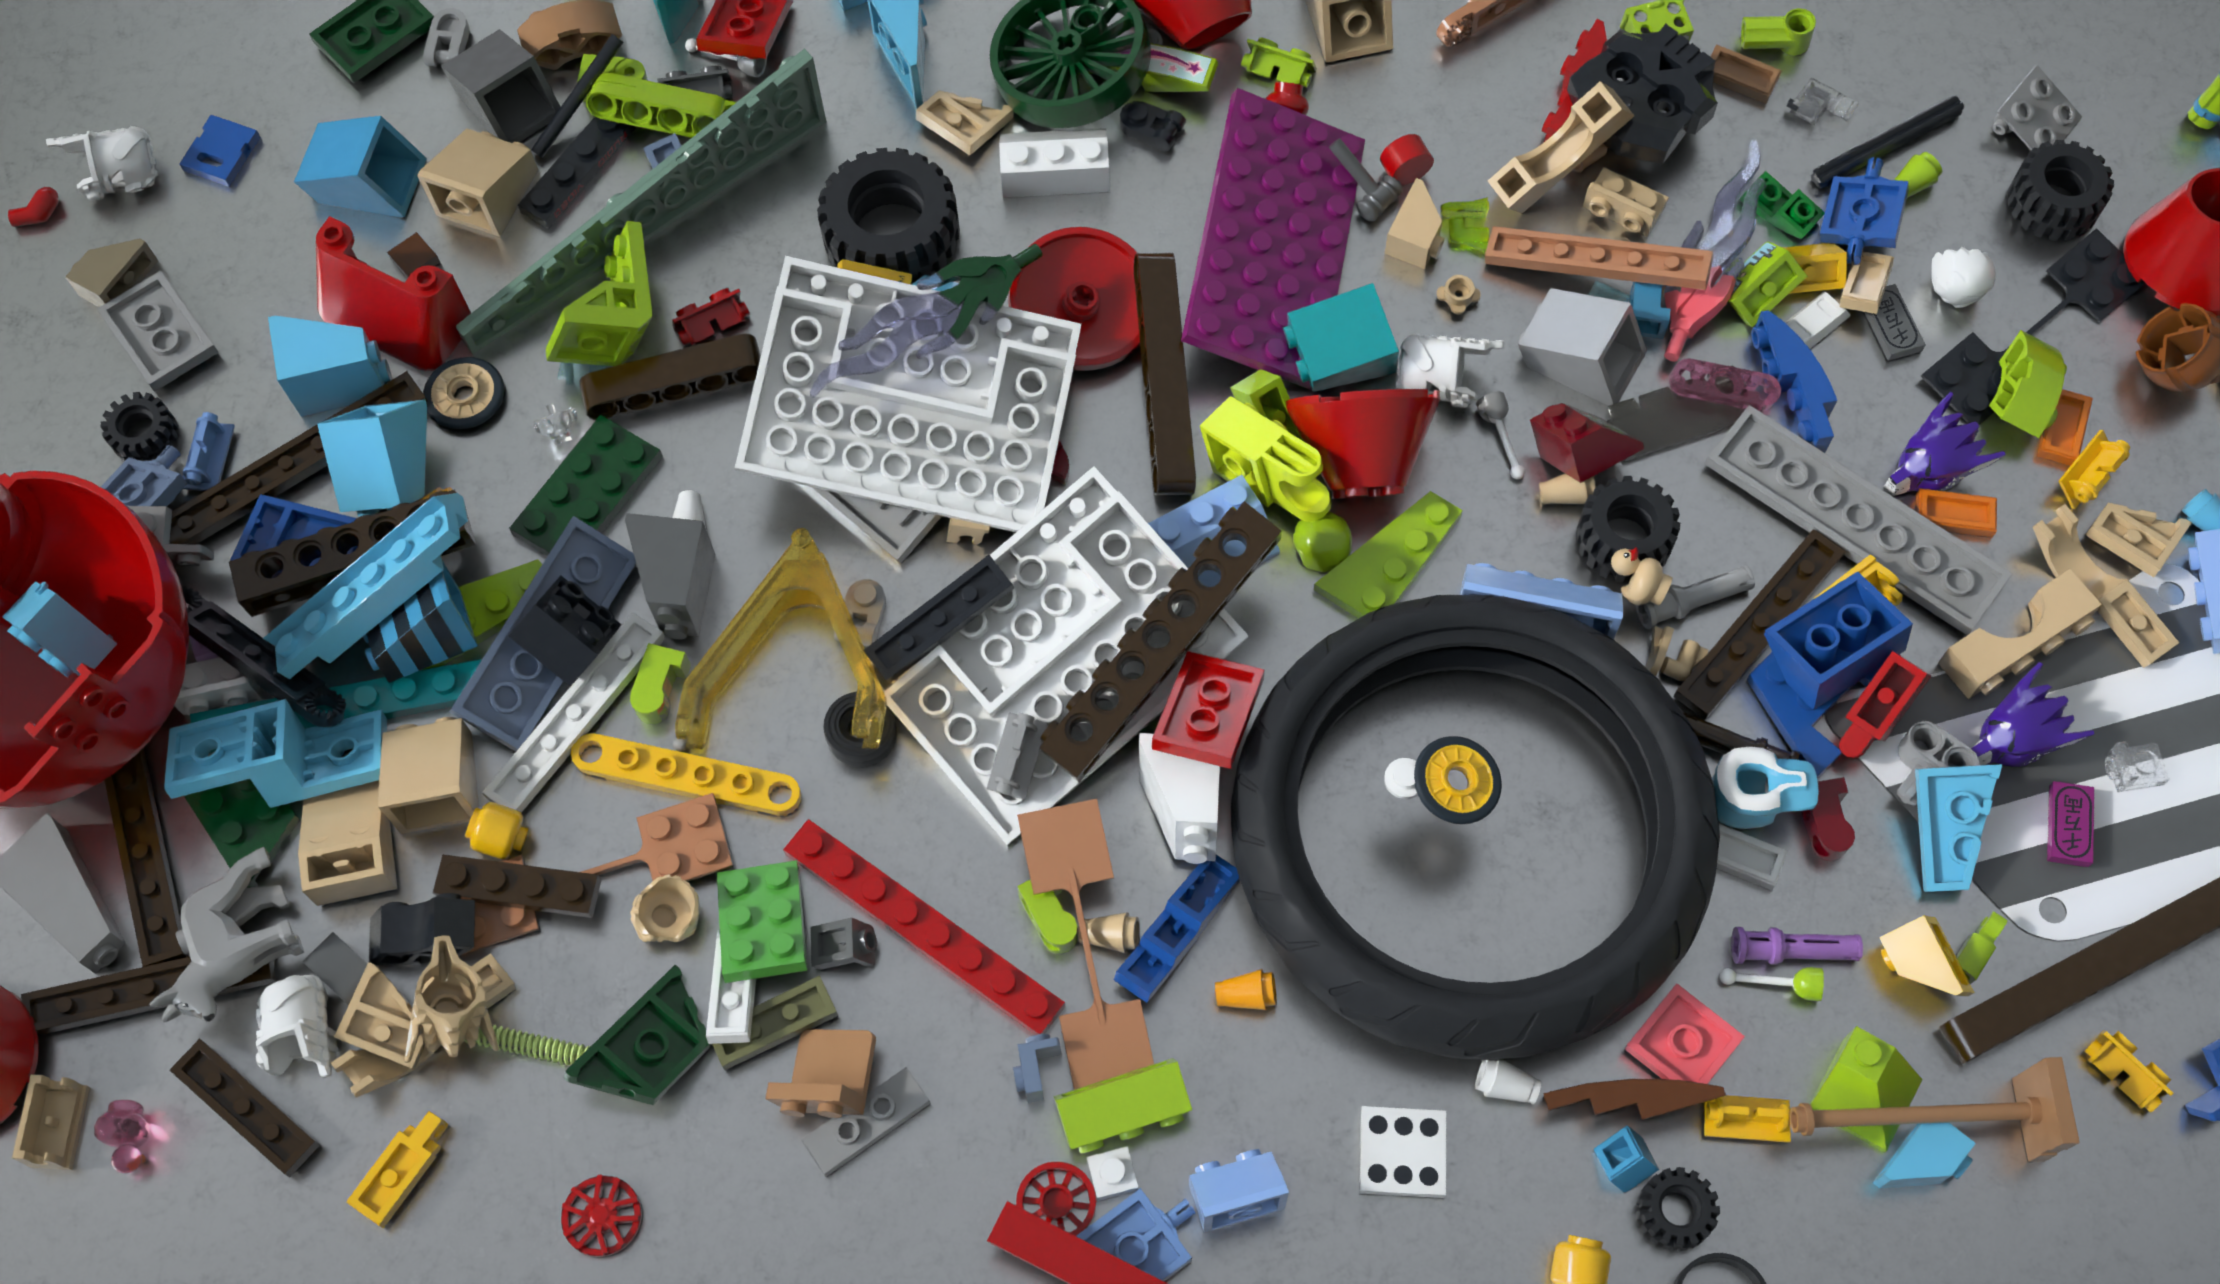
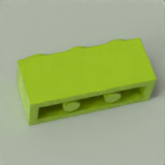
M1174 1058L1053 1096L1068 1146L1071 1150L1079 1148L1080 1153L1099 1149L1104 1146L1103 1139L1118 1134L1120 1140L1139 1136L1144 1133L1143 1126L1158 1121L1161 1127L1179 1123L1185 1120L1183 1113L1192 1111L1178 1061Z

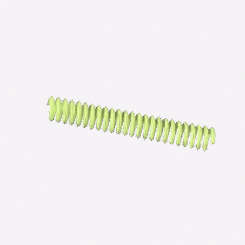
M496 1024L493 1025L499 1050L503 1049L504 1052L509 1050L510 1053L515 1052L517 1055L521 1053L523 1056L528 1055V1057L534 1056L535 1059H547L548 1062L553 1060L554 1063L559 1062L561 1065L564 1063L567 1066L572 1065L576 1056L578 1059L590 1047L589 1045L585 1049L584 1044L579 1047L577 1042L573 1045L571 1041L566 1045L565 1040L560 1043L558 1038L554 1041L552 1037L548 1039L545 1035L541 1039L540 1034L535 1037L534 1033L529 1035L527 1031L522 1033L521 1030L516 1033L515 1028L510 1031L509 1027L504 1029L503 1026L498 1028ZM479 1028L476 1044L479 1046L484 1045L486 1048L490 1046L493 1049L490 1043H486L487 1039Z

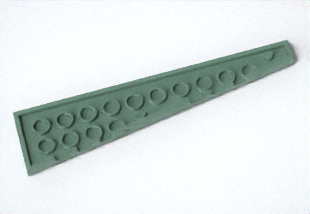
M804 48L797 55L785 58L777 71L650 172L641 177L625 192L613 195L608 200L606 207L457 324L456 328L469 351L475 354L604 269L606 256L611 255L614 250L616 235H621L627 221L641 222L643 240L645 242L826 123L814 59Z

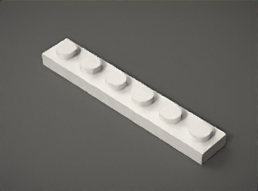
M632 613L598 656L566 691L482 792L483 795L491 802L522 813L571 754L572 746L581 736L590 731L638 673L648 643L660 646L666 639L664 633L643 618Z

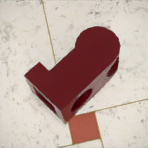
M1844 777L1818 781L1819 795L1816 807L1801 811L1812 849L1820 859L1825 861L1839 860L1850 849L1855 840V831L1845 820L1840 804L1848 794Z

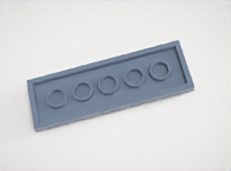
M573 516L449 712L458 718H462L463 721L516 752L532 733L563 680L509 637L510 633L560 575L568 581L579 585L584 594L597 605L608 609L636 564L634 553Z

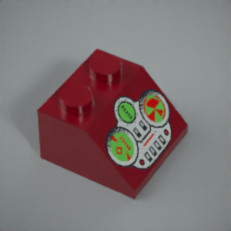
M1564 403L1549 406L1543 413L1530 419L1540 458L1580 483L1645 449L1642 441L1601 417Z

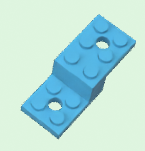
M283 699L170 728L164 789L170 798L173 799L251 779L268 806L272 808L378 781L382 733L387 732V718L382 710L345 718L341 723L332 727L314 726L305 729L287 700ZM216 749L212 755L208 756L211 750ZM353 749L347 756L342 757L344 751Z

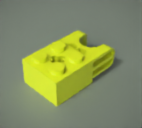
M1230 396L1200 425L1211 467L1215 474L1226 481L1243 475L1262 504L1269 507L1274 502L1305 522L1317 521L1330 511L1331 498L1329 491L1324 484L1316 479L1323 470L1319 452L1289 433L1286 427L1279 421L1267 419L1250 403L1243 404Z

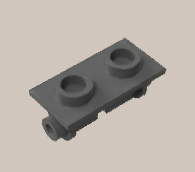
M721 66L703 67L700 69L701 73L687 74L686 71H671L665 74L666 78L657 79L658 83L715 94L725 100L733 98L731 83H724L725 81H732L728 69L722 70Z

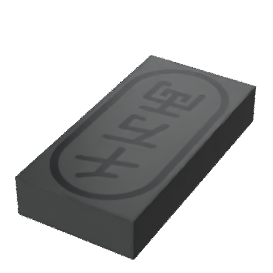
M1896 284L1886 286L1877 314L1864 313L1887 360L1890 361L1922 352L1926 344Z

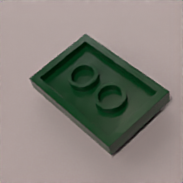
M356 0L313 30L309 35L313 43L355 83L429 31L434 15L418 0Z

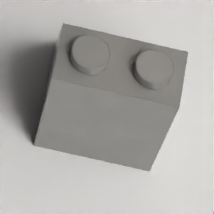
M1550 288L1543 302L1538 304L1535 316L1528 328L1521 333L1518 343L1527 368L1614 408L1647 352L1631 303Z

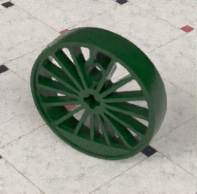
M1020 0L999 23L990 46V66L993 78L1005 102L1024 120L1049 128L1078 127L1095 122L1113 113L1124 105L1141 86L1148 72L1151 60V44L1148 29L1140 10L1133 0ZM1080 6L1075 10L1070 21L1069 8ZM1062 10L1064 30L1057 32L1046 16ZM1116 13L1124 16L1113 24L1107 25ZM1040 21L1052 36V40H1048L1028 29ZM1135 27L1134 34L1116 38L1130 28ZM1019 39H1023L1040 48L1014 46ZM1131 49L1130 54L1116 53L1119 51ZM1010 59L1027 60V62L1007 67L1008 60ZM1105 66H1118L1121 68L1115 72ZM1088 71L1107 81L1098 86ZM1078 73L1081 74L1092 89L1082 95ZM1028 76L1023 80L1019 81L1018 83H1016L1015 85L1009 81L1020 77ZM1071 78L1074 97L1064 99ZM1039 86L1032 95L1028 93L1032 89ZM1056 87L1052 100H1045Z

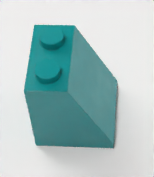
M1373 283L1287 313L1288 326L1283 327V331L1289 348L1296 347L1301 359L1296 361L1299 376L1303 383L1309 381L1313 392L1387 376L1397 372L1399 349Z

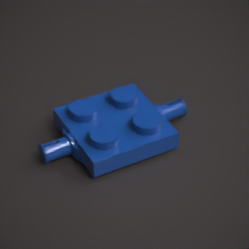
M1874 157L1868 160L1865 175L1833 177L1820 230V242L1848 245L1847 263L1851 265L1853 256L1854 265L1861 262L1864 246L1896 248L1909 184L1908 181L1889 180L1881 177L1880 174L1884 162L1880 158L1876 159V163H1874Z

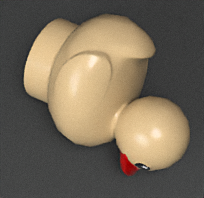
M1637 547L1633 550L1625 548L1615 552L1611 560L1613 570L1623 576L1632 574L1629 584L1621 587V593L1624 598L1633 605L1639 606L1652 602L1659 606L1670 588L1673 577L1664 574L1660 562L1654 558H1645L1640 561L1638 559L1639 551Z

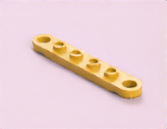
M595 733L581 736L571 748V759L581 773L690 798H698L713 793L718 804L755 812H765L776 816H787L789 813H793L796 808L798 809L802 799L797 781L793 777L782 773ZM594 745L595 747L599 746V748H602V755L597 761L592 763L582 761V752L584 753V749H588V746L593 747ZM787 786V788L791 789L792 795L787 802L776 804L770 800V794L776 787Z

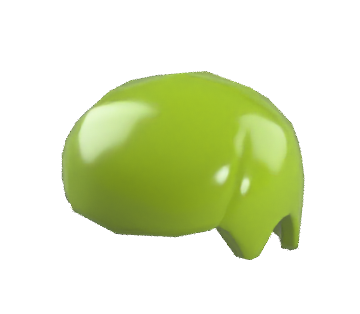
M1329 511L1323 518L1314 522L1300 520L1295 527V533L1293 534L1294 547L1306 568L1319 572H1328L1351 555L1353 549L1351 531L1342 517Z

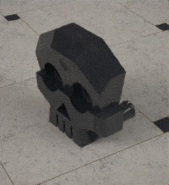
M1666 23L1659 32L1629 33L1620 29L1603 44L1601 54L1587 61L1570 77L1567 91L1572 105H1574L1600 81L1613 88L1634 114V117L1603 144L1618 156L1663 164L1686 133L1695 135L1714 117L1718 104L1713 90L1716 61L1705 52L1701 53L1700 49L1693 43L1689 44L1688 39L1682 35L1679 36L1678 32ZM1658 110H1664L1667 113H1661Z

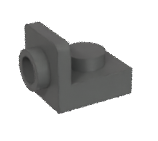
M847 918L810 927L812 967L821 970L854 962L866 967L875 964L877 938L873 926L854 918Z

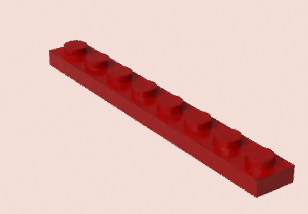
M808 819L783 849L785 855L793 861L797 860L798 864L1034 1035L1045 1034L1066 1007L1063 1000Z

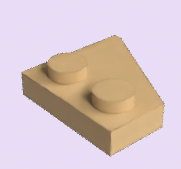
M940 90L916 109L917 121L968 155L974 153L1013 119L1014 111L1009 105L1003 104L1002 110L982 106L981 99L963 98L954 93Z
M2108 502L2085 535L2154 578L2192 522L2183 518H2179L2176 523L2156 519L2155 512L2146 510L2135 511L2127 506Z

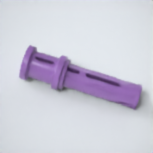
M1734 927L1731 936V953L1736 964H1743L1745 960H1768L1769 964L1778 965L1784 959L1860 961L1863 955V941L1859 934H1784L1782 930L1776 927H1770L1768 931H1745L1743 927Z

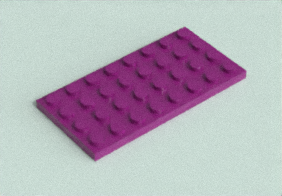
M1237 87L1230 99L1181 338L1182 342L1251 368L1265 370L1280 376L1283 380L1312 390L1309 381L1303 383L1299 376L1296 361L1301 359L1296 347L1289 348L1283 327L1288 326L1287 313L1338 295L1358 183L1329 149V146L1340 138L1361 163L1365 139Z

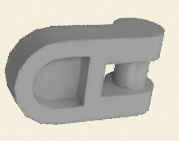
M446 8L434 16L424 49V63L426 66L438 67L439 64H444L465 51L469 35V24L464 13L459 9ZM442 44L450 45L449 50H441Z
M862 579L850 586L840 618H838L835 626V640L848 642L849 639L860 641L862 646L867 647L876 641L886 607L885 593L878 582L871 579ZM855 619L866 621L864 626L853 624Z

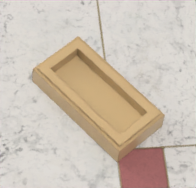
M1862 251L1861 262L1854 265L1853 261L1841 295L1839 307L1877 314L1893 268L1894 257Z

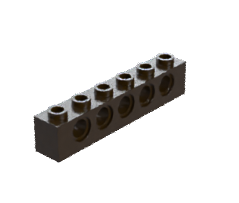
M455 489L435 492L429 498L414 503H401L389 511L376 515H363L356 518L354 522L338 527H326L320 529L316 534L301 539H288L281 542L279 546L263 551L247 552L241 558L229 561L238 603L251 617L312 598L431 497L457 492ZM467 510L468 522L459 528L461 538L444 551L441 556L476 545ZM358 546L354 552L347 554L352 547ZM320 558L315 565L309 566L313 560ZM282 570L280 575L272 578L277 571Z

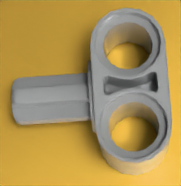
M1929 721L1917 722L1908 730L1898 745L1900 760L1911 768L1912 771L1898 788L1897 795L1903 803L1915 806L1917 805L1915 769L1949 767L1948 763L1957 766L1979 765L1978 756L1971 748L1938 725ZM1914 740L1924 742L1928 750L1920 749Z

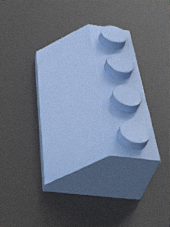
M1240 475L1148 524L1189 568L1197 559L1193 556L1197 547L1206 537L1213 540L1222 529L1218 525L1220 520L1231 507L1238 510L1245 501L1266 519L1267 517L1261 502L1243 475ZM1231 540L1225 544L1223 549L1228 555L1235 557L1243 554L1246 547L1239 540ZM1278 545L1274 547L1263 562L1280 554ZM1206 570L1200 574L1198 580L1206 587H1213L1220 582L1221 577L1216 571Z
M1486 563L1466 565L1460 595L1504 596L1538 604L1565 613L1609 636L1613 640L1616 636L1623 618L1622 593L1613 592L1610 588L1600 585L1591 587L1576 585L1564 578L1550 580L1535 577L1527 571L1509 572L1498 570Z

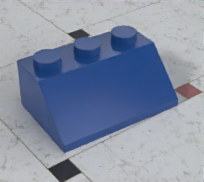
M1857 571L1766 629L1764 635L1786 683L1815 710L1881 667L1892 651L1898 654L1906 651L1913 623Z

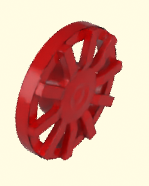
M1048 1162L1031 1170L1022 1180L1017 1192L1016 1206L1024 1209L1023 1204L1040 1205V1209L1032 1214L1037 1217L1044 1215L1046 1217L1045 1221L1052 1223V1220L1057 1221L1058 1227L1065 1230L1063 1219L1067 1217L1077 1226L1075 1230L1069 1233L1077 1236L1088 1228L1093 1220L1096 1211V1195L1090 1179L1078 1167L1065 1162ZM1053 1170L1067 1172L1062 1184H1056ZM1047 1172L1050 1185L1044 1188L1034 1178ZM1073 1175H1075L1083 1184L1070 1191L1068 1186ZM1030 1184L1041 1193L1039 1198L1025 1197L1026 1189ZM1086 1190L1088 1191L1090 1203L1073 1201L1074 1197ZM1072 1209L1088 1210L1083 1222L1071 1212Z

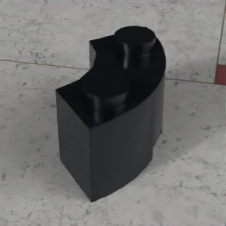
M443 893L426 902L413 905L404 902L384 904L370 917L369 963L374 965L421 964V956H432L434 937L441 935L450 936L458 956L474 948L475 900L461 899V895L455 893Z

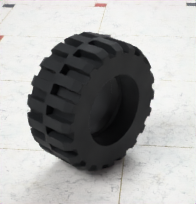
M876 148V153L867 154L866 151L856 155V160L852 162L846 160L838 166V174L835 172L831 173L825 181L826 188L824 187L819 195L818 221L830 262L834 267H837V264L844 259L912 274L911 285L924 275L931 276L933 271L938 273L947 265L946 258L949 259L953 256L960 232L956 196L949 177L943 175V169L936 163L931 162L928 164L926 156L916 152L914 155H909L907 149L896 148L895 152L887 151V148ZM883 205H904L921 214L912 226L904 231L890 235L873 234L858 226L860 220L868 212Z

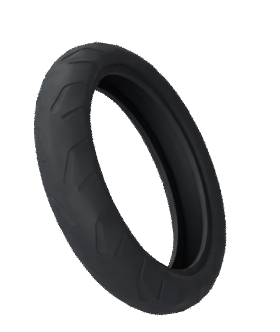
M1435 595L1399 602L1369 612L1325 637L1295 662L1267 696L1243 745L1237 765L1231 800V828L1235 864L1242 887L1254 917L1271 947L1288 970L1329 1008L1363 1030L1396 1045L1451 1058L1497 1060L1538 1055L1584 1040L1622 1019L1647 1001L1659 989L1688 952L1709 906L1716 877L1720 829L1712 777L1694 729L1659 679L1628 650L1609 636L1558 610L1504 596ZM1436 671H1486L1525 680L1544 688L1567 701L1593 722L1612 743L1627 766L1641 801L1646 826L1647 851L1640 891L1632 911L1620 926L1600 945L1562 968L1526 979L1493 983L1466 982L1420 971L1397 961L1359 935L1340 916L1327 899L1310 867L1300 834L1298 791L1309 761L1326 733L1346 712L1372 693L1406 678Z

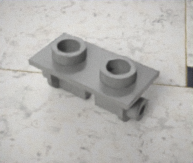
M1009 712L986 789L1025 800L1042 744L1040 737L1047 728L1048 723L1035 720V717L1028 714L1019 713L1018 715Z

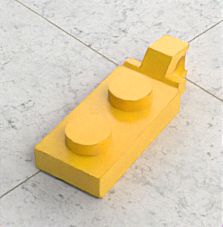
M428 1111L416 1128L409 1125L403 1133L399 1131L346 1203L378 1226L384 1228L437 1157L435 1155L441 1148L437 1142L449 1124L436 1114Z

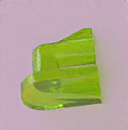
M1488 197L1475 201L1448 202L1440 206L1441 216L1449 218V237L1453 243L1467 244L1481 252H1486L1489 241V227H1465V218H1486L1489 210Z

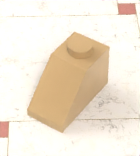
M1415 179L1387 234L1385 254L1425 269L1431 257H1438L1445 238L1440 236L1442 220L1423 180Z

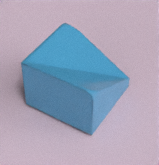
M1628 1125L1594 1148L1609 1181L1623 1192L1631 1190L1660 1170L1644 1139Z

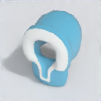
M1734 748L1721 757L1715 768V774L1712 777L1718 820L1732 828L1750 829L1767 826L1774 822L1776 814L1814 809L1818 803V780L1813 765L1802 760L1779 759L1773 752L1764 748ZM1766 776L1769 785L1767 793H1765Z

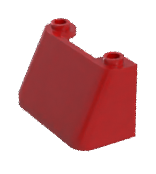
M329 216L316 235L317 310L325 323L361 327L370 341L375 340L381 352L421 371L436 370L447 361L462 340L456 325L471 314L453 274L435 266H422L412 272L404 283L357 259L352 250L355 236L351 228L345 223Z

